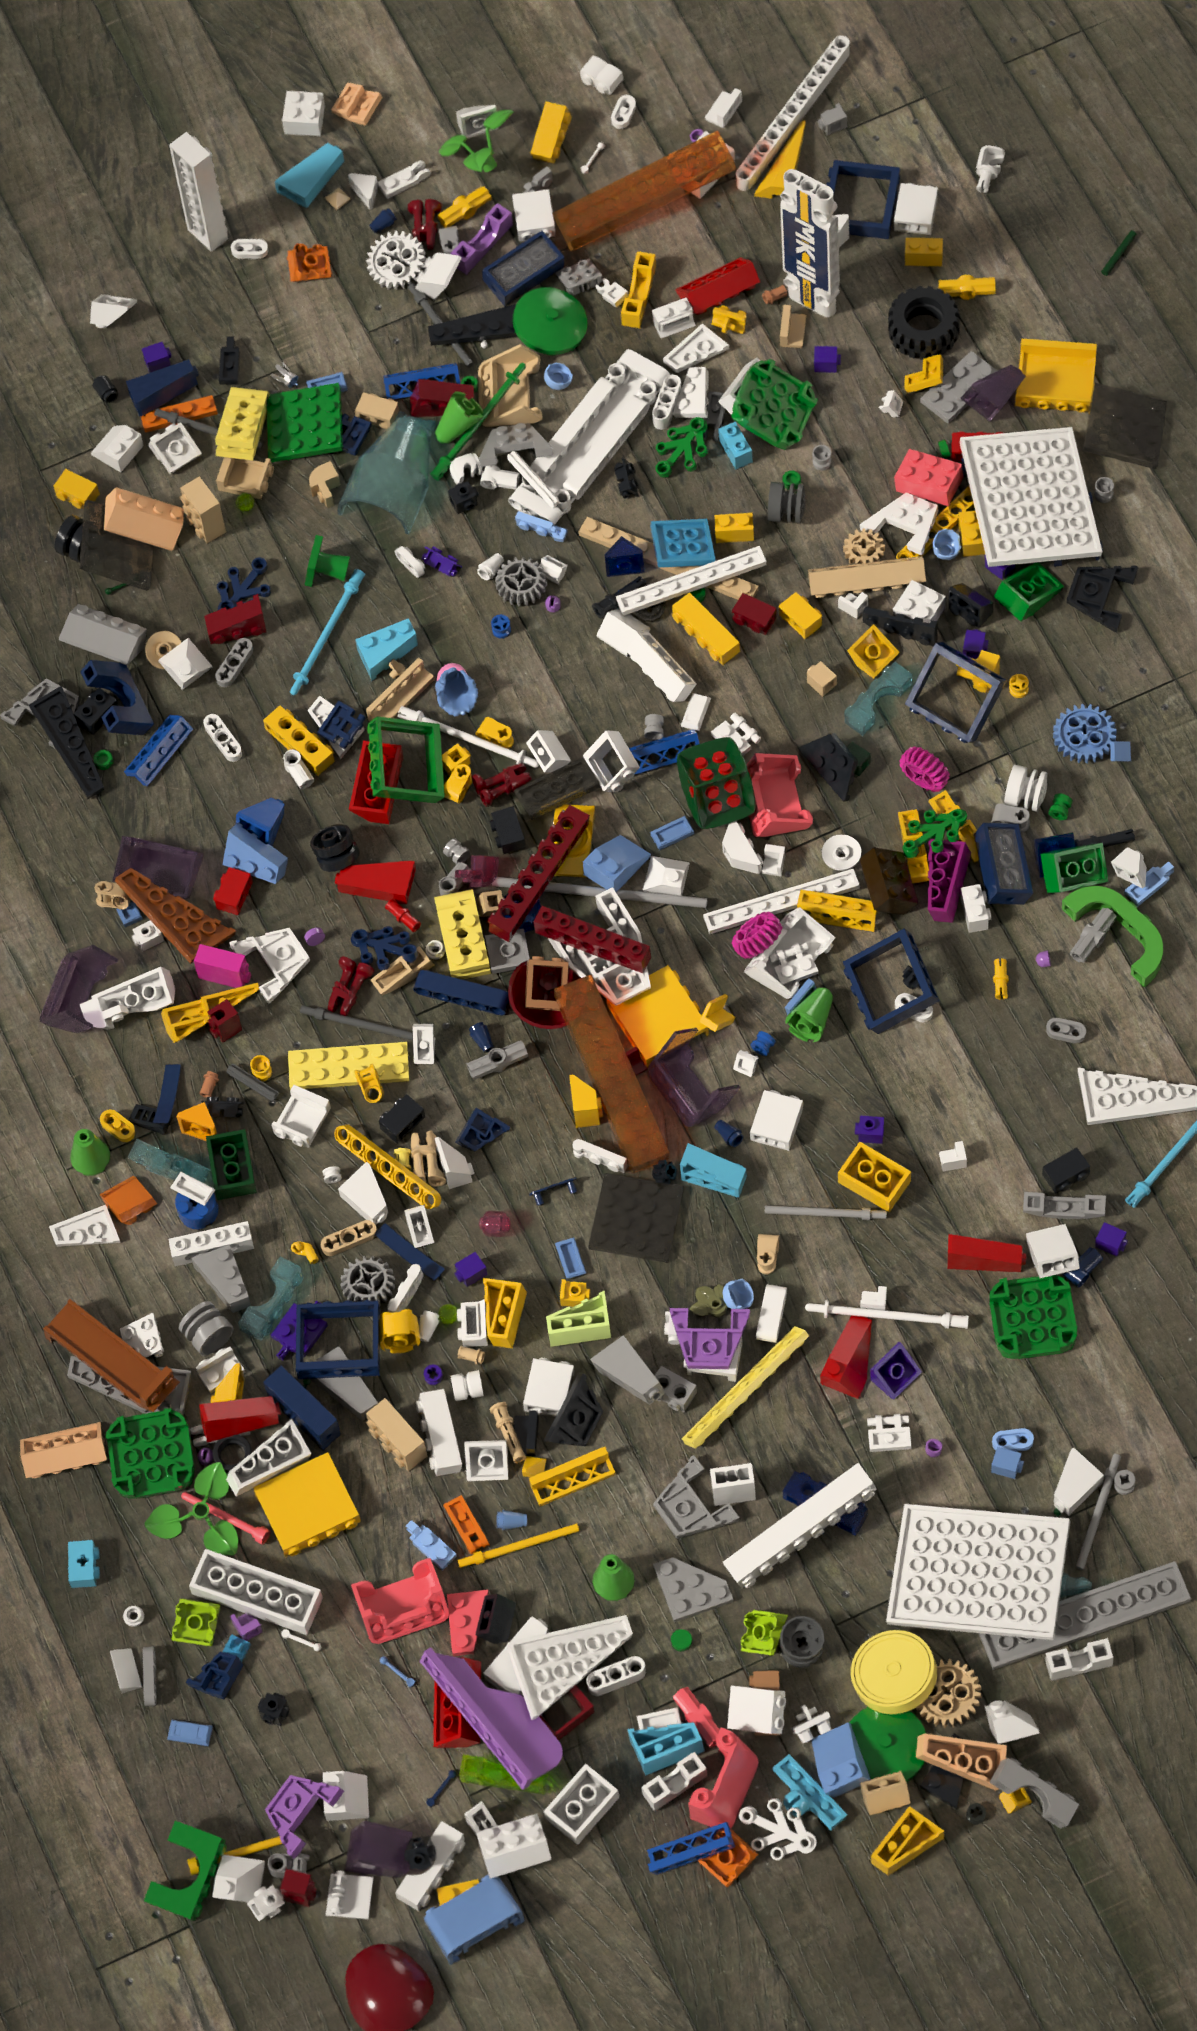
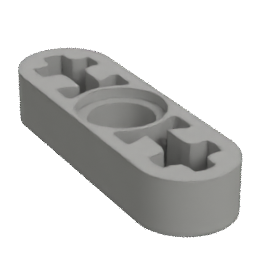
M239 639L216 672V681L220 687L226 688L231 686L252 655L253 645L249 639ZM247 645L248 649L244 648L241 652V647H245ZM233 659L240 661L237 666L229 665ZM226 675H228V679H227V678H224V680L221 679V676H222V677H225Z
M154 1646L143 1647L145 1706H155L157 1703L156 1654Z

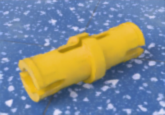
M1001 958V966L999 959L994 960L995 975L993 976V982L995 983V998L1001 1000V992L1003 1000L1008 998L1007 983L1009 982V976L1007 975V960Z

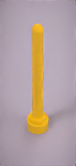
M280 1836L225 1852L224 1855L241 1857L281 1845L282 1842ZM221 1856L219 1857L217 1864L221 1862ZM198 1858L187 1859L191 1876L199 1874L200 1864Z

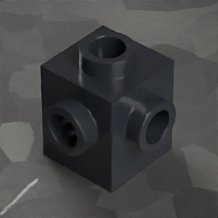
M468 481L459 483L454 488L448 490L449 501L457 515L464 511L472 510L478 505L477 497H479L476 488L474 486L471 487Z
M267 1693L265 1698H261L258 1704L262 1721L270 1725L281 1726L290 1711L287 1700L279 1693Z
M431 1836L409 1839L407 1849L404 1850L405 1861L409 1862L411 1869L425 1870L432 1866L433 1860L436 1858L435 1845H432Z

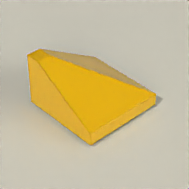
M526 1456L522 1468L523 1477L531 1478L545 1472L547 1459Z

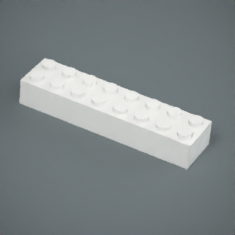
M185 132L169 146L188 230L212 252L228 240V229L225 225L226 219L220 202L221 196L218 192L217 176L214 173L212 153L208 148H203L195 136H190Z
M857 1463L723 1561V1564L741 1588H749L757 1581L756 1578L761 1574L763 1576L767 1575L774 1569L772 1566L776 1563L785 1562L790 1557L789 1554L795 1549L799 1551L807 1545L806 1541L813 1537L815 1539L823 1534V1529L829 1524L831 1526L837 1524L841 1520L840 1516L846 1512L848 1514L858 1508L857 1504L862 1500L868 1501L877 1490L875 1485L860 1464Z

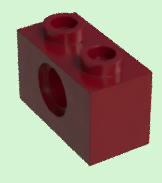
M286 1869L280 1887L284 1901L309 1907L310 1902L315 1900L317 1889L311 1875Z

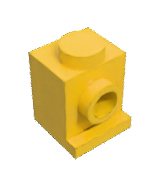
M458 743L442 754L443 769L451 776L457 765L471 764L469 751L465 747L461 748Z
M562 1279L560 1291L561 1306L574 1307L581 1304L582 1300L590 1299V1289H587V1283L570 1282Z

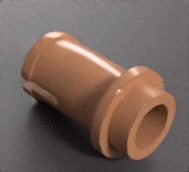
M784 285L770 291L766 290L762 294L763 300L766 304H773V301L786 297L787 293L784 292H787Z
M211 1071L204 1074L205 1080L199 1093L201 1096L206 1098L212 1097L215 1084L219 1082L218 1074Z

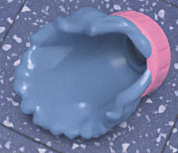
M456 663L447 664L440 669L435 684L439 707L455 717L472 711L477 702L476 698H478V689L474 679L469 677L465 669Z

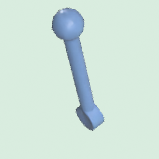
M382 1656L380 1658V1663L386 1664L396 1674L403 1678L406 1681L408 1687H413L415 1685V1680L413 1678H408L407 1676H405L395 1666L388 1662L387 1657Z

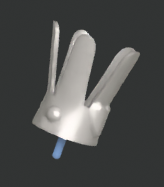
M284 362L282 363L288 371L280 365H276V369L285 378L275 374H271V377L283 382L289 388L298 385L296 383L298 376L293 374Z

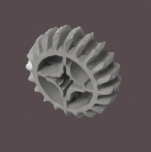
M524 556L521 560L515 557L514 562L508 559L507 565L502 564V570H498V576L495 578L496 589L500 597L503 596L505 602L509 600L511 605L517 602L518 606L521 603L527 606L529 601L535 603V598L540 599L541 593L545 592V587L547 586V576L543 572L544 568L542 566L538 567V561L533 563L531 558L526 561Z
M373 1255L370 1257V1260L363 1256L362 1261H359L358 1258L355 1259L356 1264L349 1262L348 1266L350 1269L344 1268L343 1272L345 1275H341L342 1283L340 1284L341 1289H343V1296H347V1301H378L379 1307L381 1306V1300L387 1303L386 1296L392 1297L391 1290L395 1289V1284L393 1283L395 1282V1276H393V1270L389 1268V1264L387 1262L383 1263L381 1258L375 1261ZM360 1273V1278L352 1284L354 1278ZM365 1278L367 1279V1281H370L371 1288L369 1284H366ZM384 1281L382 1287L375 1291V1288L381 1284L380 1282Z

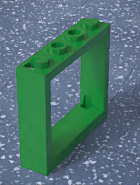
M378 716L368 723L367 732L370 741L368 750L371 757L369 767L372 773L371 788L373 789V796L437 803L445 797L440 724ZM381 730L424 735L428 791L385 787Z

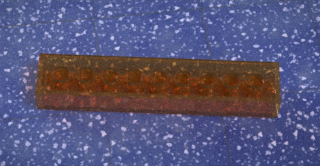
M717 130L553 212L552 215L570 252L737 168Z
M590 974L555 988L554 997L597 1096L601 1097V1105L624 1157L627 1158V1164L631 1173L633 1174L658 1164L659 1160H668V1148L592 975Z

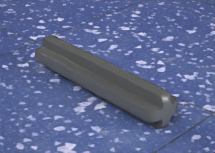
M231 1064L228 1066L227 1074L273 1102L277 1099L278 1091L237 1065Z

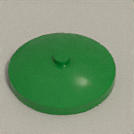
M543 287L531 290L519 299L513 313V326L519 339L530 349L546 355H561L572 351L582 342L587 330V316L583 306L571 294L557 288Z
M867 1707L856 1714L850 1721L871 1780L901 1771L907 1783L921 1771L925 1761L916 1758L918 1736L926 1734V1731L920 1720L912 1712L884 1714Z

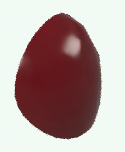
M527 961L520 963L513 971L508 987L509 1002L516 1015L529 1025L542 1029L562 1028L571 1024L582 1012L587 997L586 983L569 967L565 1011L525 1009ZM533 966V1000L560 1001L562 968Z
M390 1944L369 1946L360 1951L347 1967L345 1975L347 2001L353 2018L364 2031L408 2030L421 2021L433 2003L434 1988L429 1976L411 1956L396 1946Z

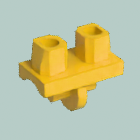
M723 305L720 308L715 307L713 309L712 325L721 327L722 333L725 334L728 330L743 334L746 326V312L739 310L737 313H734Z

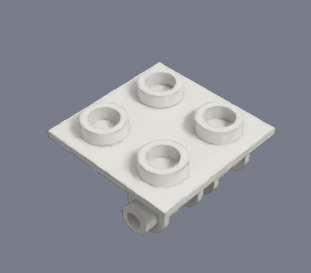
M154 1313L120 1328L122 1340L145 1358L153 1354L155 1357L163 1355L164 1349L162 1348L160 1332L157 1328Z
M336 1871V1874H331L326 1916L368 1919L373 1877L345 1875L344 1871Z

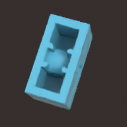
M733 422L719 428V441L734 468L739 469L752 463V449L737 423Z
M93 1540L68 1542V1573L71 1588L96 1586V1579H100L99 1566L96 1567V1560L100 1557L99 1547L95 1546Z

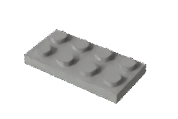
M970 351L943 377V383L933 386L920 398V402L949 424L999 377V372L974 352Z

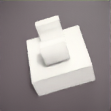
M894 390L888 391L886 397L882 398L884 405L879 406V409L883 413L888 412L892 417H899L903 400Z
M740 1050L737 1053L733 1069L752 1077L755 1072L758 1056H753L747 1051Z

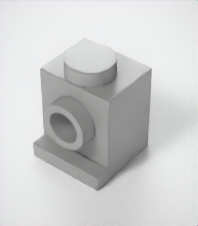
M839 103L835 104L836 108L822 113L821 119L817 120L820 129L824 130L827 136L847 128V116Z

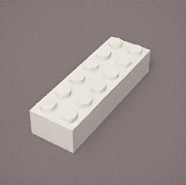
M207 1549L204 1550L189 1585L193 1595L305 1635L308 1634L323 1599L321 1590Z

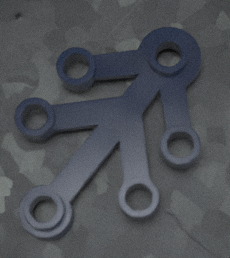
M258 557L252 561L253 570L241 585L238 579L240 576L238 568L231 567L228 569V577L231 579L234 595L229 600L227 594L229 591L228 584L225 581H220L217 584V590L220 593L222 602L219 604L218 610L225 607L227 609L236 607L237 602L242 598L252 597L256 594L268 597L271 594L270 587L267 584L248 589L258 575L264 574L267 571V562L264 558Z
M387 926L371 933H367L363 929L352 933L351 943L353 946L360 948L362 963L368 965L373 963L372 954L368 952L367 946L374 947L378 959L377 965L380 970H387L390 967L389 960L385 957L384 951L400 955L406 962H414L418 956L416 946L408 944L411 939L406 931L394 935L393 928ZM382 936H383V938H384V939H380V940H375L376 938H379V937H382ZM399 942L400 944H403V945H404V944H408V945H405V946H403V947L401 948V947L394 946V945H391V944Z

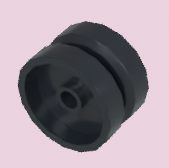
M70 515L63 522L57 533L55 551L63 556H70V559L78 563L85 562L96 547L99 538V527L91 522H84L82 518L76 515Z
M344 824L325 827L318 831L310 841L312 851L317 856V862L323 871L334 872L342 870L353 864L360 855V850L357 843L353 840L350 828Z

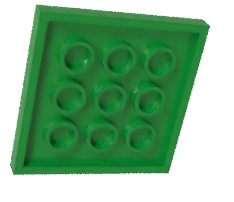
M339 383L269 394L267 432L268 458L271 460V463L343 451L341 386Z

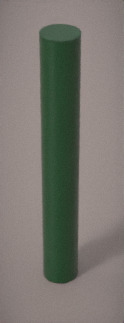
M1131 230L1102 269L1101 273L1107 276L1137 235L1135 231Z

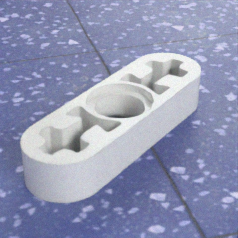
M210 714L206 716L204 727L209 736L228 761H238L242 757L239 743L218 715ZM210 722L216 723V726H217V730H216V731H215V728L213 727V725H210V724H209ZM221 734H226L228 739L221 742L218 740V737ZM229 745L231 746L233 751H236V754H233L232 752L230 753L228 747Z

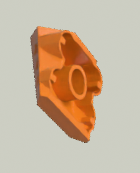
M297 243L293 250L288 251L287 260L291 282L331 277L327 246L315 244L312 248H307L306 245Z
M135 1176L100 1194L108 1209L119 1222L127 1225L133 1224L137 1219V1215L149 1212L157 1204Z
M732 1829L730 1831L735 1845L734 1848L698 1860L726 1887H729L758 1856V1853ZM725 1831L717 1832L714 1840L725 1837Z

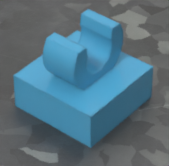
M231 1634L222 1652L236 1655L242 1662L251 1644Z

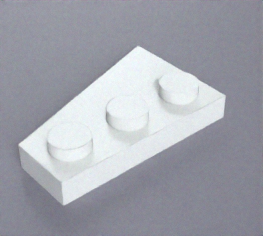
M701 324L663 358V363L674 372L679 373L728 350L729 344L704 324Z
M689 367L672 413L675 418H708L706 407L708 405L709 371L706 367Z
M319 696L308 709L309 714L319 728L334 708V705ZM348 723L343 732L347 733L352 725ZM364 727L357 731L353 737L354 741L345 750L339 746L342 741L341 738H338L335 744L329 741L340 759L364 732Z
M106 1205L49 1226L57 1247L120 1243Z

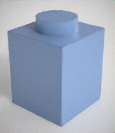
M997 1447L991 1465V1473L1015 1479L1017 1472L1021 1473L1024 1461H1021V1453Z

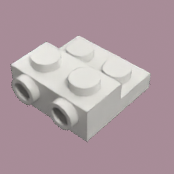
M181 422L177 425L175 423L171 424L166 428V432L161 435L157 433L152 436L148 445L169 474L177 471L202 454Z

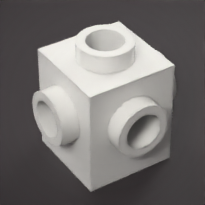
M272 1885L268 1889L263 1886L254 1893L256 1897L247 1903L255 1917L260 1921L268 1915L272 1918L281 1912L279 1907L284 1904L281 1892Z

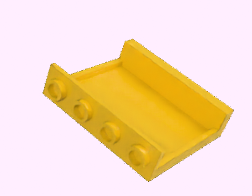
M1021 338L1015 406L1022 408L1033 407L1043 410L1058 409L1060 411L1091 412L1097 344Z
M669 965L649 975L650 989L616 1006L606 998L608 1009L633 1048H638L640 1057L647 1068L654 1065L653 1059L704 1032L706 1036L709 1035L708 1027L699 1022L701 1014L699 1013L700 1008L695 1000L691 1001L687 987L680 984L678 973L675 970L672 971Z
M328 1452L253 1487L258 1502H260L285 1557L295 1556L302 1549L314 1547L326 1538H334L339 1532L345 1529H353L361 1522L359 1514Z

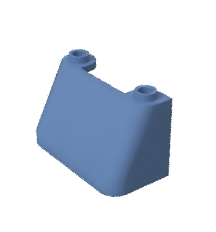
M488 1874L482 1878V1882L438 1908L434 1906L426 1911L424 1921L450 1965L460 1960L458 1955L462 1950L464 1953L468 1952L467 1948L503 1927L507 1929L509 1927L508 1923H513L516 1927L524 1922L523 1912L499 1876L490 1879Z

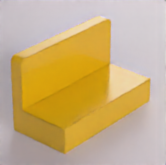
M724 994L709 1001L699 1022L714 1032L733 1024L735 1016L723 1009L729 996Z

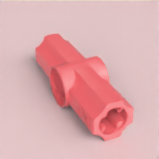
M688 1687L680 1689L673 1696V1700L685 1714L687 1722H694L700 1736L709 1748L717 1746L716 1738L720 1729L712 1720V1715L704 1704L699 1703Z

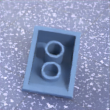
M619 835L595 848L583 861L584 876L606 890L613 887L615 892H617L651 857V854L622 835Z
M850 1722L812 1739L817 1772L825 1794L835 1798L861 1786L860 1783L871 1780Z

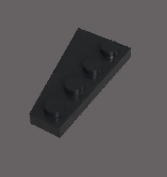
M865 607L863 611V623L870 627L874 624L887 633H895L905 639L919 641L925 646L930 645L934 647L935 643H937V621L931 620L930 623H925L922 618L918 617L911 620L907 619L903 614L891 616L888 611Z

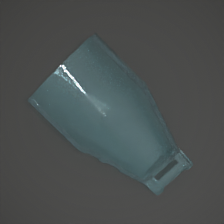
M399 411L395 421L358 458L339 502L338 515L342 516L347 502L360 501L370 503L393 514L402 523L405 534L409 535L429 488L430 440L435 428V421L419 419Z

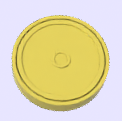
M891 1630L871 1637L858 1649L851 1665V1679L859 1698L869 1708L884 1714H900L916 1708L929 1697L936 1684L937 1666L930 1648L920 1637L907 1631Z

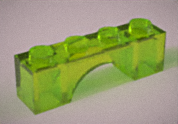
M463 1754L459 1776L461 1782L545 1795L548 1772L532 1781L529 1787L522 1790L503 1765L493 1763L484 1757Z

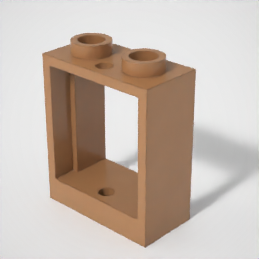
M533 956L532 960L529 959L527 961L525 1009L566 1010L569 962H564V958H552V961H545L544 957ZM533 966L562 968L560 1001L532 999Z

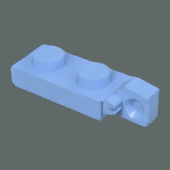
M517 512L515 519L519 528L523 530L530 529L536 531L541 536H552L554 541L564 542L567 529L555 526L552 522Z
M1169 861L1161 868L1153 866L1146 872V885L1143 889L1131 884L1125 889L1124 894L1138 907L1170 880L1169 876L1174 872V866Z
M412 1520L406 1525V1530L412 1535L410 1539L413 1545L425 1556L431 1558V1561L442 1571L457 1557V1554L428 1527L426 1528L424 1525L419 1527Z

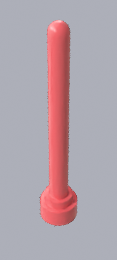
M183 1492L181 1495L183 1500L193 1505L203 1501L188 1492ZM206 1502L209 1506V1513L248 1532L255 1538L256 1542L264 1545L270 1536L269 1529L263 1526L254 1527Z

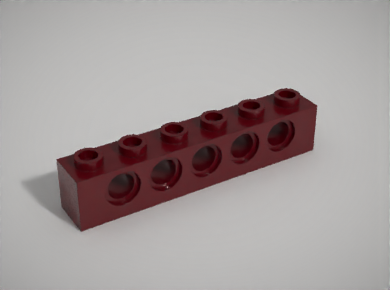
M541 906L533 921L535 933L640 973H644L652 958L650 946L545 906Z

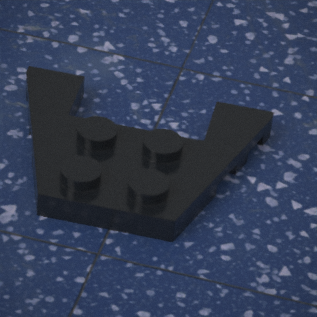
M1102 566L1077 567L1066 603L1117 633L1122 614L1104 610L1113 580L1134 584L1138 566H1131V568H1121V566H1114V568H1102Z

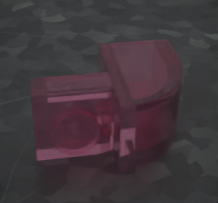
M471 856V869L455 870V878H462L463 882L470 883V887H487L497 877L499 857Z

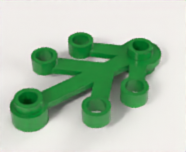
M696 417L687 426L670 428L667 431V435L672 441L666 443L659 442L656 445V450L660 455H665L668 450L676 448L667 461L657 463L655 470L660 477L667 478L671 475L672 466L683 452L685 453L686 461L684 466L686 470L692 472L697 468V464L693 459L691 445L695 437L697 441L695 450L698 456L704 457L708 454L703 435L708 429L705 419ZM687 434L685 438L678 439L680 435Z
M955 809L948 814H935L934 810L924 812V818L927 823L944 821L941 824H920L917 820L910 821L908 827L911 833H927L915 841H906L902 847L904 856L907 858L916 857L919 854L918 847L934 837L935 840L931 842L932 851L935 853L941 852L944 849L945 830L950 826L951 830L947 832L948 841H958L959 828L967 820L966 811Z

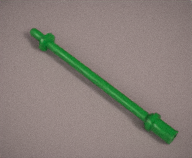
M520 363L513 373H506L508 379L483 409L484 413L482 415L484 416L464 433L447 456H441L440 462L430 473L435 480L440 481L445 472L450 469L453 459L513 383L519 385L520 380L518 377L525 370V363Z

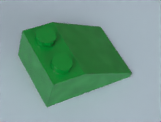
M1036 562L1003 580L994 598L1019 621H1023L1035 614L1064 588V585Z
M1103 843L1041 854L1047 893H1060L1109 882Z

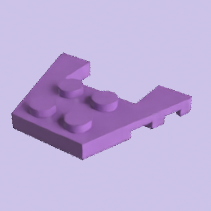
M670 1308V1316L687 1368L729 1369L749 1319L750 1309H731V1329L688 1328V1308Z
M292 1775L288 1777L265 1811L274 1828L278 1831L280 1840L286 1846L289 1856L295 1859L306 1845L303 1840L294 1834V1831L301 1824L318 1798L321 1797L328 1804L334 1806L344 1793V1790L338 1786H330L322 1782L317 1783L305 1778Z

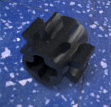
M908 965L903 971V983L910 989H916L917 986L921 989L913 968Z
M659 1160L657 1165H653L652 1176L656 1183L669 1185L671 1180H676L677 1169L673 1162Z

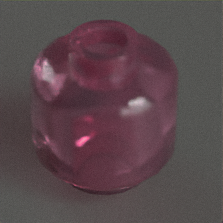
M486 1211L479 1220V1227L487 1237H503L510 1230V1218L503 1211Z

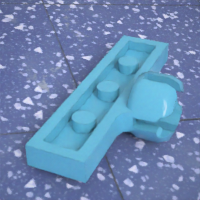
M790 1755L773 1767V1771L791 1789V1792L784 1796L783 1800L787 1811L797 1807L801 1811V1816L807 1811H812L830 1830L846 1819L847 1814L829 1795L825 1794L816 1781ZM793 1811L791 1815L797 1817V1812Z

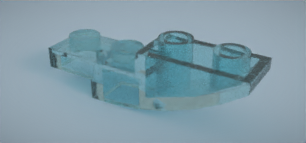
M136 1139L128 1155V1159L146 1166V1170L174 1181L179 1173L183 1172L204 1183L210 1172V1169L175 1153L171 1155L139 1139Z

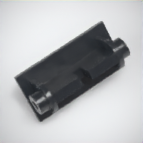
M622 458L623 463H617L614 468L617 481H622L618 483L620 495L624 499L629 498L631 494L639 497L637 491L639 485L633 474L635 473V468L631 462L629 463L625 458Z
M207 1097V1101H201V1103H206L211 1117H221V1109H224V1117L238 1118L243 1115V1108H239V1104H244V1102H239V1098L227 1097V1101H219V1097Z

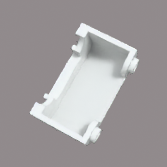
M800 907L785 915L780 921L782 930L778 939L763 953L754 957L744 970V973L786 999L793 998L798 992L799 981L783 986L778 981L774 972V967L780 964L778 961L771 963L769 956L775 954L778 950L784 951L792 948L794 944L807 943L809 950L802 952L803 957L811 954L815 961L823 952L826 954L833 947L832 942L836 938ZM793 955L785 958L786 962L795 960L796 956Z

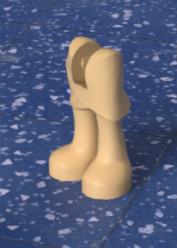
M427 1131L426 1143L428 1145H420L418 1132L412 1133L411 1158L414 1159L413 1173L426 1182L423 1157H427L428 1183L434 1187L444 1185L446 1183V1176L439 1169L436 1159V1135L433 1131ZM415 1183L414 1189H419V1186Z

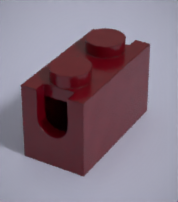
M742 593L732 609L734 614L732 620L736 624L747 626L755 633H762L764 635H767L777 618V608L745 593Z
M228 999L207 1011L209 1017L207 1022L211 1027L210 1032L216 1039L219 1037L222 1043L242 1031L238 1012Z

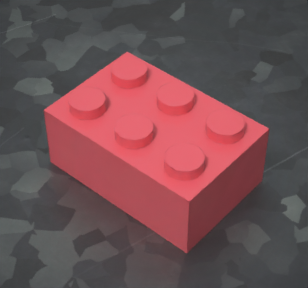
M909 449L894 476L897 492L909 493L924 500L949 506L964 477L961 463Z

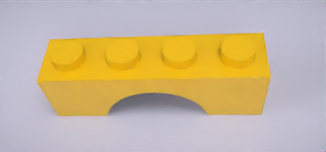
M637 251L628 297L624 299L621 311L622 326L641 327L656 270L655 254Z

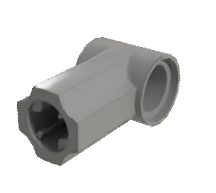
M458 862L451 872L439 881L440 896L458 892L472 874V870L468 865Z

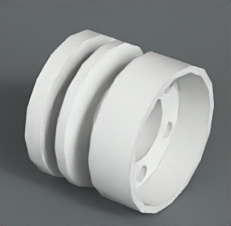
M1014 764L1008 780L1004 804L1018 807L1022 799L1024 800L1025 809L1028 810L1031 802H1033L1032 811L1038 812L1046 795L1047 772L1042 771L1039 779H1037L1038 770L1034 769L1031 776L1027 777V767Z

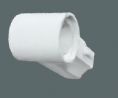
M496 465L484 466L480 485L486 489L502 487L516 490L519 485L520 473L500 470Z
M292 749L285 752V770L291 774L299 789L310 787L314 782V778L302 761L300 753ZM290 760L297 761L295 763H289Z

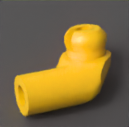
M298 1241L291 1245L292 1252L306 1256L310 1264H315L319 1261L311 1244Z

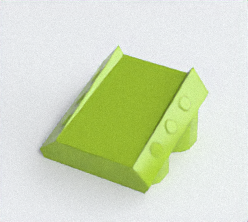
M180 1598L175 1609L176 1620L172 1629V1641L212 1646L221 1604Z
M757 1610L747 1613L744 1618V1625L748 1629L741 1638V1651L774 1656L788 1615Z

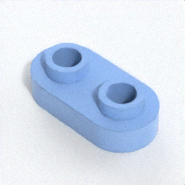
M1025 1428L999 1431L992 1438V1446L995 1451L997 1447L1015 1452L1026 1451L1032 1447L1034 1442L1032 1432ZM1020 1439H1026L1027 1442L1021 1443ZM1004 1441L1006 1442V1445L1001 1446L999 1445V1442Z

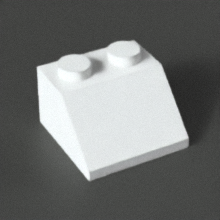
M436 253L432 258L428 257L423 265L426 267L424 272L421 271L416 278L418 283L415 289L434 300L447 287L461 257L443 253Z
M127 425L113 426L91 452V455L117 471L122 472L144 446L141 434Z
M994 1701L990 1705L985 1706L990 1730L998 1744L1039 1733V1729L1031 1715L1006 1701Z
M347 1771L323 1772V1783L330 1786H338L344 1790V1793L334 1806H331L324 1800L326 1820L369 1818L367 1776Z

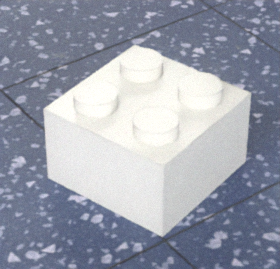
M287 91L282 119L284 134L321 136L325 110L323 93Z
M911 580L894 606L893 616L903 614L907 619L911 620L918 617L922 618L925 623H930L931 620L937 621L945 609L946 596Z

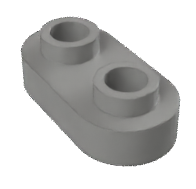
M1052 1018L1047 1022L1046 1032L1053 1039L1080 1043L1086 1037V1028L1082 1023L1062 1018ZM1058 1028L1060 1031L1054 1032L1053 1029ZM1073 1033H1078L1079 1035H1078V1036H1073L1072 1034H1073Z

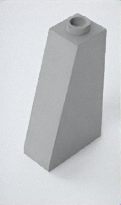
M624 1335L590 1359L599 1373L649 1405L666 1393Z
M338 1346L314 1362L348 1360V1358ZM361 1377L311 1379L362 1421L367 1419L366 1413L378 1404Z

